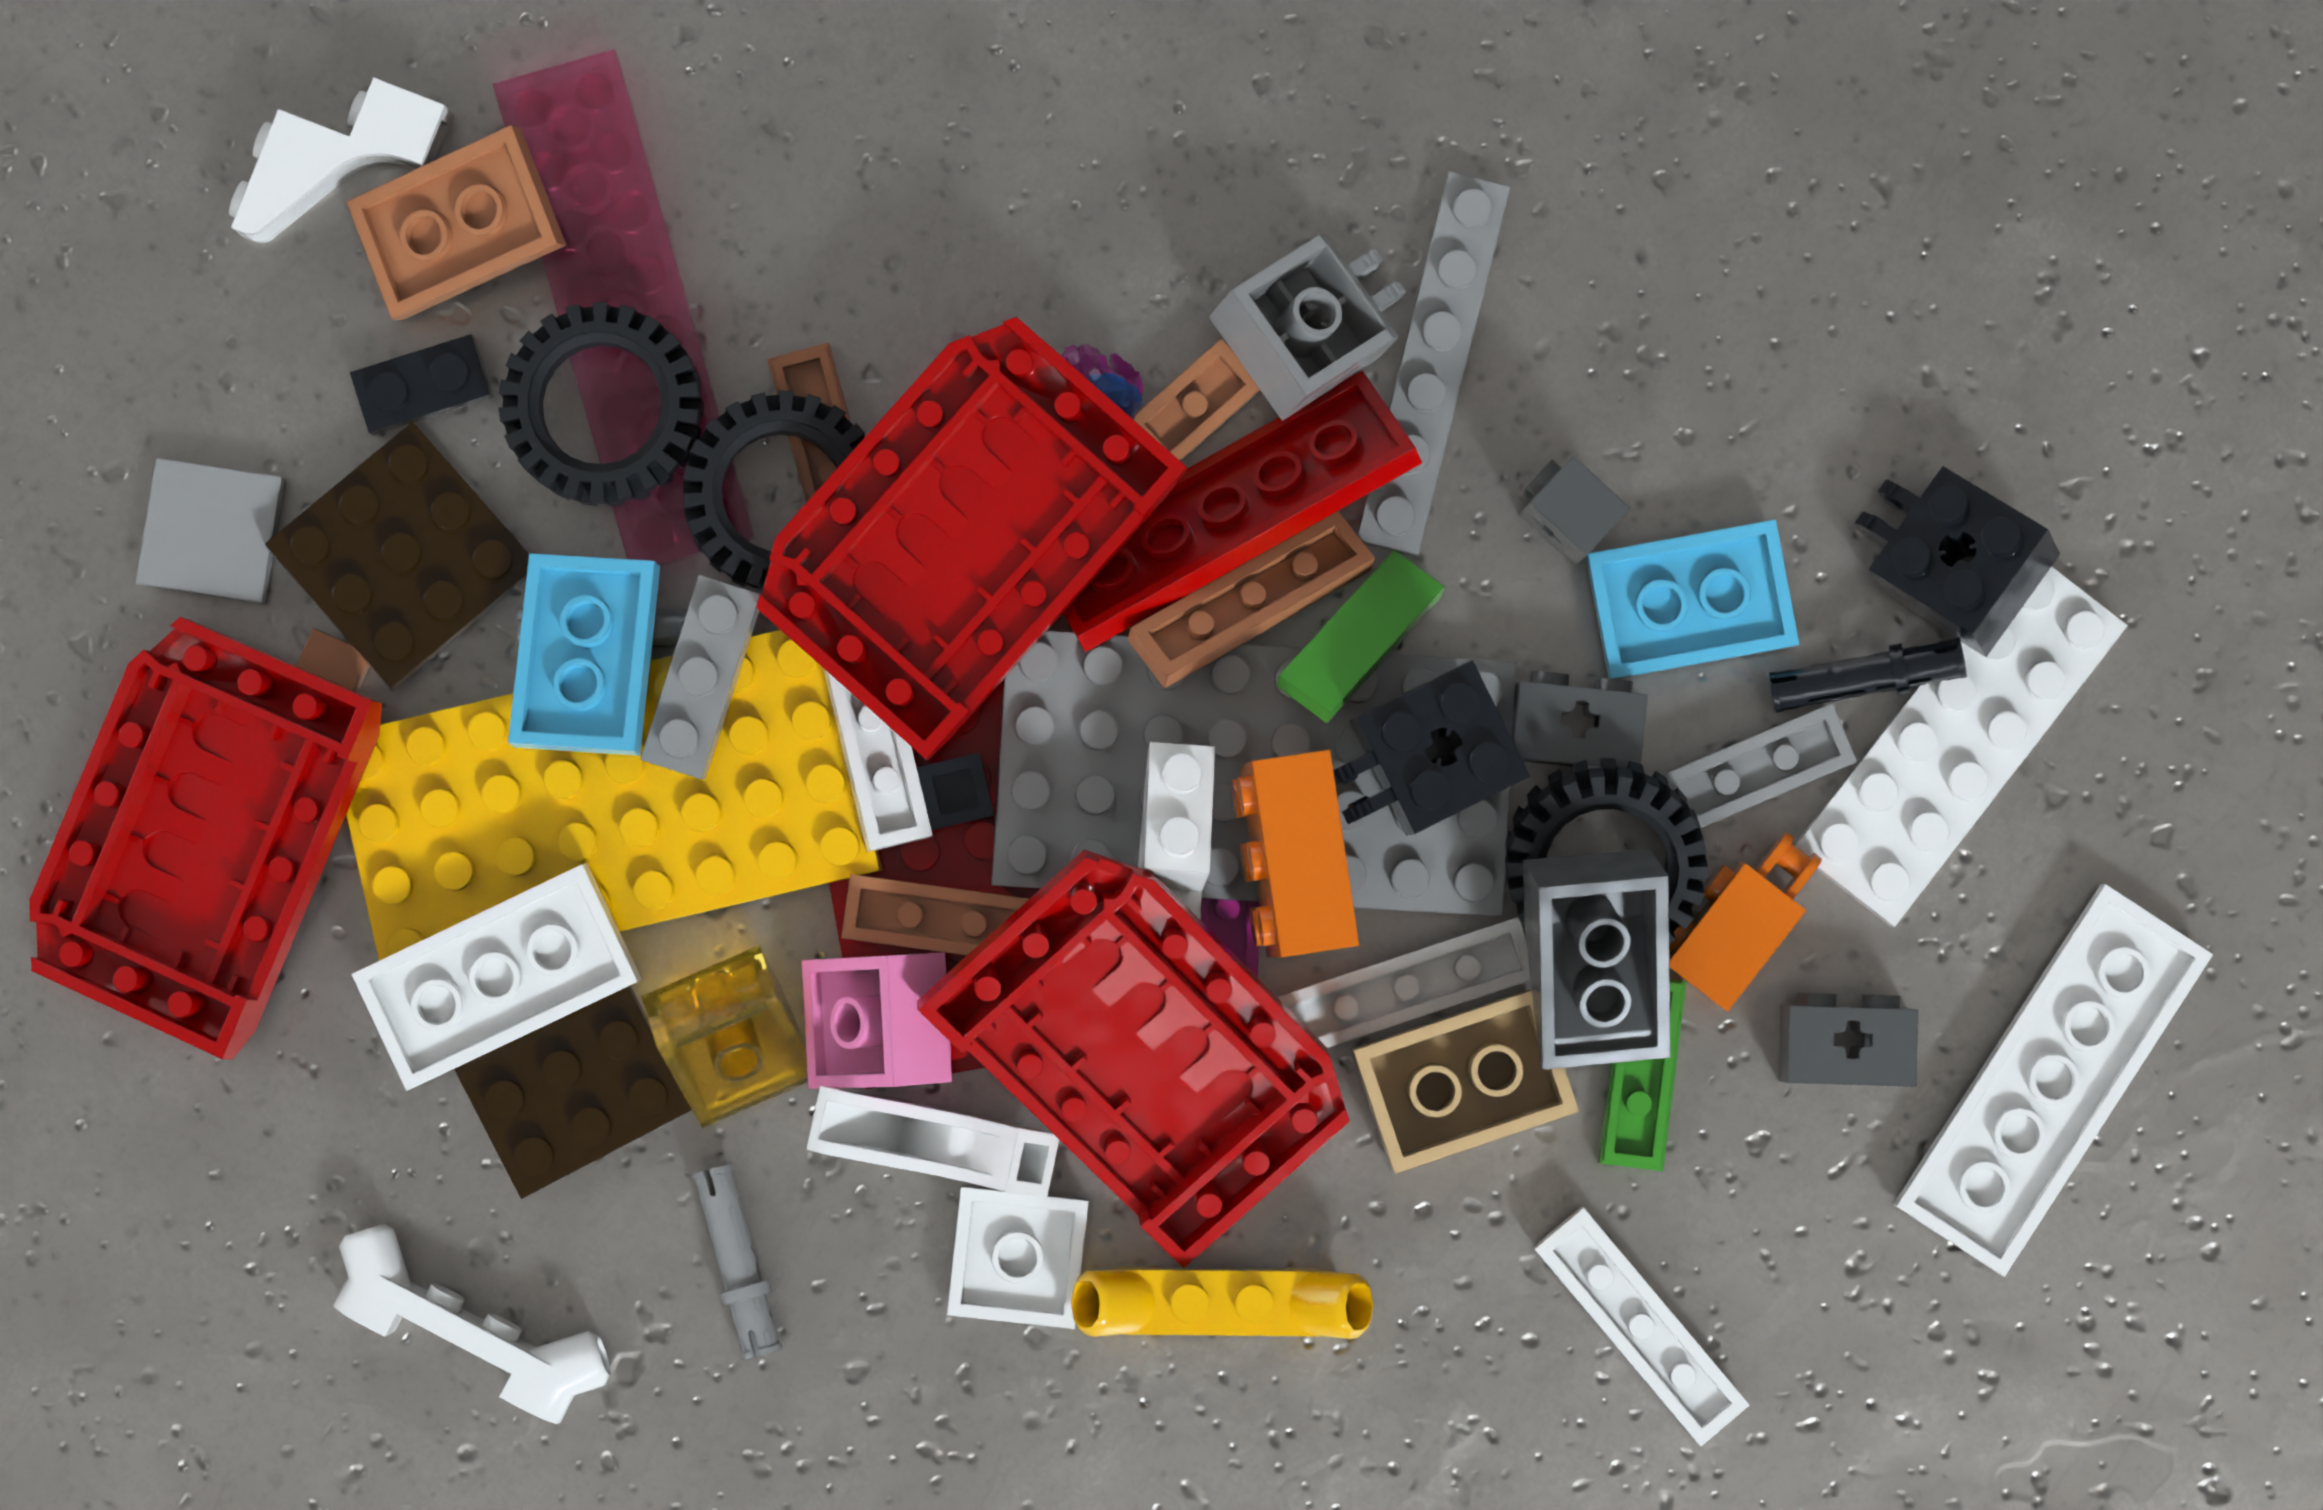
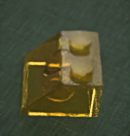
M760 945L641 996L656 1046L702 1128L808 1082L806 1043L782 987Z

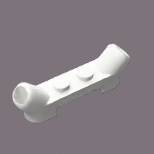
M386 1224L345 1235L339 1245L348 1279L333 1304L337 1311L384 1337L396 1331L403 1317L501 1368L511 1375L499 1397L524 1411L548 1422L560 1424L575 1395L606 1385L611 1375V1369L600 1336L586 1331L534 1347L519 1339L522 1329L511 1321L493 1313H488L483 1320L462 1309L466 1300L452 1290L436 1283H431L428 1290L411 1282L395 1230Z

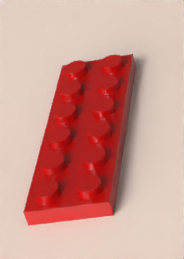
M1362 370L1283 421L1278 417L1187 468L1167 497L1068 606L1063 615L1082 648L1087 652L1421 465L1422 461L1417 449Z

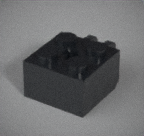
M1944 466L1941 467L1921 497L1893 481L1885 480L1878 489V493L1887 504L1897 510H1901L1907 516L1897 530L1878 516L1867 512H1862L1855 521L1857 528L1884 546L1869 567V572L1879 588L1894 601L1952 637H1960L1962 643L1987 657L2060 555L2049 530ZM1967 556H1974L1970 563L1961 560Z
M1473 660L1461 664L1349 720L1365 754L1333 770L1335 785L1341 787L1357 779L1360 773L1373 768L1383 788L1382 791L1370 797L1364 796L1350 803L1347 809L1341 811L1347 824H1351L1391 804L1406 836L1416 834L1530 777ZM1432 731L1439 732V738L1447 737L1452 749L1447 752L1449 761L1444 766H1441V758L1430 761L1426 755L1425 749L1433 744L1430 734Z

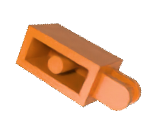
M1787 831L1776 841L1755 870L1741 861L1737 863L1733 870L1725 864L1722 865L1704 888V897L1708 900L1706 905L1686 929L1679 924L1674 928L1673 933L1676 939L1669 944V968L1727 1012L1807 911L1793 899L1816 871L1822 858L1816 853L1809 857L1792 844L1794 837ZM1775 864L1793 876L1783 891L1765 878Z

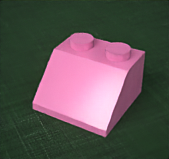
M945 952L802 960L808 1089H820V1086L831 1088H865L952 1082L950 1041L917 1010V1000L946 975Z

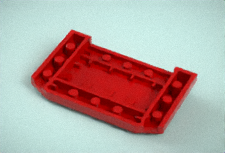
M1017 316L1003 321L1004 324L972 337L968 335L953 341L941 351L775 537L762 595L759 594L756 608L926 760H929L952 738L1167 497L1187 470V466Z
M179 617L170 625L175 629L150 651L143 649L128 663L29 899L30 922H36L37 957H31V971L220 1059L233 1060L257 1029L380 735L382 703L191 619Z
M1087 850L1080 852L917 1000V1010L962 1054L968 1050L1138 1216L1140 1227L1183 1269L1350 1122L1328 1048L1153 872L1144 871L1141 868Z

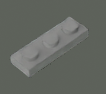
M698 576L640 760L706 780L758 617L759 610L756 608L759 598L758 593L705 576Z
M1833 703L1667 772L1663 776L1667 778L1669 787L1673 791L1678 787L1686 796L1690 810L1694 809L1700 828H1703L1857 762V759Z

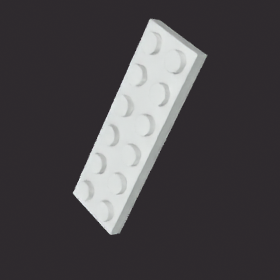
M2051 567L1987 657L1962 643L1967 678L1931 682L1914 688L1793 845L1809 857L1813 853L1821 857L1822 861L1817 868L1819 872L1890 927H1895L2128 625Z
M2100 884L1893 1205L1988 1268L2005 1277L2213 954L2108 885Z

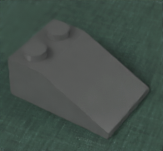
M1651 848L1523 860L1524 922L1539 1059L1542 1069L1670 1058L1668 875Z

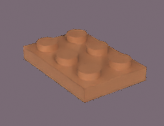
M513 125L346 201L390 317L394 320L402 321L566 246L522 129Z

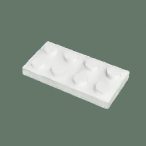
M587 863L351 974L406 1091L642 980Z

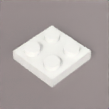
M961 1186L947 1315L1075 1329L1071 1298L1073 1286L1081 1275L1089 1199L1048 1195L1047 1198L1008 1193L996 1189Z

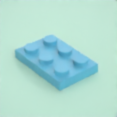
M1776 519L1594 552L1586 556L1608 678L1620 679L1800 645Z
M529 553L508 743L514 748L640 756L660 566L655 561Z

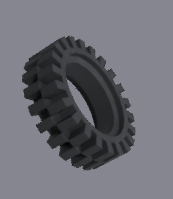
M593 302V307L582 308L579 304L565 307L567 313L558 317L550 314L540 320L543 326L532 334L528 330L519 340L523 346L517 355L511 353L505 365L509 369L506 380L501 379L499 394L503 397V407H498L499 417L507 433L504 437L509 448L516 454L517 461L539 483L563 498L579 501L584 505L597 506V504H608L611 507L625 505L624 501L634 498L640 501L651 496V490L659 485L664 488L674 479L671 475L679 466L685 467L689 460V451L693 443H695L696 439L699 440L702 431L699 428L700 416H704V402L701 399L700 389H702L699 375L694 369L693 361L679 341L660 322L651 316L642 315L635 308L622 304L620 308L613 307L607 302ZM600 346L620 348L633 353L644 361L655 375L660 389L661 400L658 423L649 440L634 454L620 461L605 464L586 463L570 457L562 451L549 434L544 420L543 407L547 384L555 370L567 358L576 353Z
M779 390L778 395L766 396L765 392L751 395V399L740 404L737 401L726 407L725 413L717 419L714 417L705 426V431L699 440L696 439L685 467L683 478L684 515L687 527L690 528L693 535L694 543L700 553L703 552L710 560V565L719 573L722 571L732 578V582L742 587L747 585L756 588L760 593L763 591L768 573L771 551L750 543L740 535L728 519L723 505L722 485L725 473L734 457L747 445L761 438L786 435L799 437L813 443L825 452L835 467L838 468L865 436V432L857 423L853 425L845 417L846 412L835 405L831 408L821 403V398L810 394L806 398L793 395L794 391Z
M1601 758V767L1588 769L1587 760L1573 763L1574 773L1563 776L1561 770L1558 769L1548 775L1549 785L1541 790L1535 785L1527 794L1528 804L1525 809L1518 806L1513 815V830L1507 832L1505 843L1507 853L1505 862L1509 892L1512 903L1516 902L1518 916L1524 925L1523 860L1547 858V853L1556 835L1566 824L1578 816L1595 810L1615 809L1632 813L1645 820L1658 833L1665 846L1664 870L1668 875L1669 944L1676 939L1673 933L1674 928L1679 924L1686 929L1694 919L1692 907L1694 904L1701 906L1705 895L1703 880H1708L1707 851L1699 820L1694 809L1690 810L1687 798L1677 787L1673 791L1669 787L1667 778L1657 771L1654 772L1652 777L1645 774L1642 764L1629 761L1627 769L1618 768L1615 758Z

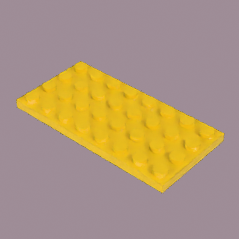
M781 630L752 636L706 780L640 760L673 655L650 661L640 756L514 748L508 743L513 693L381 724L380 735L346 814L379 961L585 863L588 864L619 932L849 879L850 874L862 876L883 871L879 851H866L823 667Z

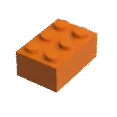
M1330 750L1255 760L1239 766L1240 777L1231 780V796L1236 818L1246 817L1250 842L1240 844V855L1245 881H1256L1259 907L1250 908V924L1255 946H1265L1267 957L1278 958L1359 946Z

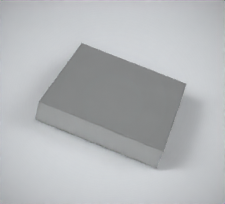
M156 458L135 583L149 587L266 604L273 555L266 548L265 543L275 536L278 531L286 479L271 475Z

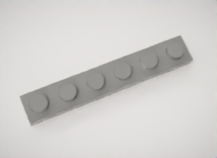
M1450 171L1447 175L1389 406L1390 411L1416 447L1422 464L1367 494L1357 534L1364 544L1391 551L1395 550L1414 557L1419 555L1510 186Z

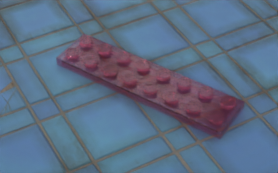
M613 49L493 83L504 127L510 125L521 127L566 243V246L542 256L558 316L567 313L565 307L579 304L582 308L593 307V302H607L613 307L620 308L622 304L635 308L638 313L645 316L649 315L660 322L686 350L693 361L692 364L695 371L699 375L702 389H700L701 399L704 402V416H700L699 428L702 430L701 437L705 431V426L714 417L717 419L721 414L618 53ZM600 346L582 350L571 356V363L600 464L620 461L634 454L649 440L658 423L661 400L660 389L655 375L644 361L633 353L620 348ZM733 460L725 473L722 485L723 505L728 519L737 532L748 541L756 539ZM679 466L671 475L674 479L664 488L659 485L651 490V496L640 501L634 498L624 501L625 505L612 506L627 559L655 561L659 566L704 554L703 552L700 553L694 543L693 535L690 528L687 527L684 515L683 478L685 467Z

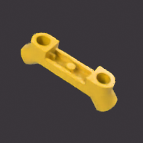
M1124 1266L1112 1270L1086 1271L1077 1278L1073 1286L1071 1298L1072 1315L1077 1328L1085 1335L1094 1337L1111 1335L1322 1336L1353 1339L1360 1337L1367 1330L1371 1322L1374 1306L1371 1287L1367 1279L1359 1274L1331 1272L1320 1268L1183 1269L1158 1268V1266Z

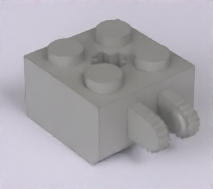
M1325 233L1320 234L1233 288L1209 316V319L1282 421L1378 360L1399 338L1381 312L1392 306L1407 293L1399 281L1383 286L1370 297L1359 282V279L1363 280L1374 273L1382 261H1384L1375 248L1347 264Z

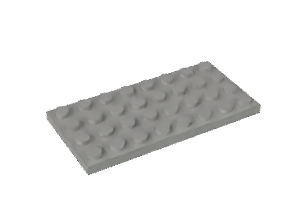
M1046 631L1004 678L991 886L1041 889L1083 850L1138 867L1148 747L1150 742L1215 746L1210 873L1203 887L1201 898L1259 902L1256 881H1245L1241 863L1240 844L1250 842L1246 817L1236 818L1232 803L1231 780L1240 777L1239 766L1255 760L1330 750L1334 770L1365 754L1349 720L1471 660L1474 661L1510 736H1512L1517 662L1389 654L1332 719L1325 723L1276 686L1280 673L1303 648L1242 644L1164 689L1129 643V636L1116 635L1085 652L1074 633ZM1432 731L1430 734L1433 744L1425 749L1426 755L1430 761L1441 758V766H1444L1449 761L1447 752L1452 749L1447 737L1439 738V732ZM1373 768L1360 773L1357 779L1341 787L1336 786L1354 908L1503 916L1505 843L1507 838L1510 787L1416 834L1406 836L1391 804L1351 824H1347L1341 812L1347 809L1350 803L1364 796L1370 797L1383 790Z

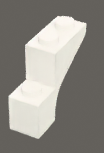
M374 77L368 91L360 90L353 100L347 119V125L353 128L350 136L278 109L273 123L266 121L256 137L253 157L258 160L249 182L241 181L232 197L229 215L234 217L231 228L244 238L257 243H266L279 235L349 176L361 169L383 164L402 165L417 169L437 160L454 115L444 104Z
M1150 742L1147 755L1138 868L1153 872L1200 919L1201 894L1210 873L1215 746Z
M820 1086L806 1150L936 1175L1008 1193L1047 1198L1059 1139L1052 1132L1004 1120L961 1114L906 1099Z

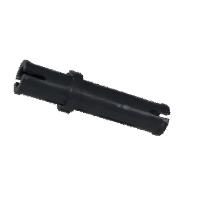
M1957 637L1938 643L1903 648L1902 643L1889 645V651L1874 655L1811 665L1810 667L1770 672L1769 679L1772 683L1770 686L1775 710L1778 713L1802 706L1855 698L1877 692L1897 690L1898 695L1911 693V687L1942 680L1967 678V670L1961 639Z

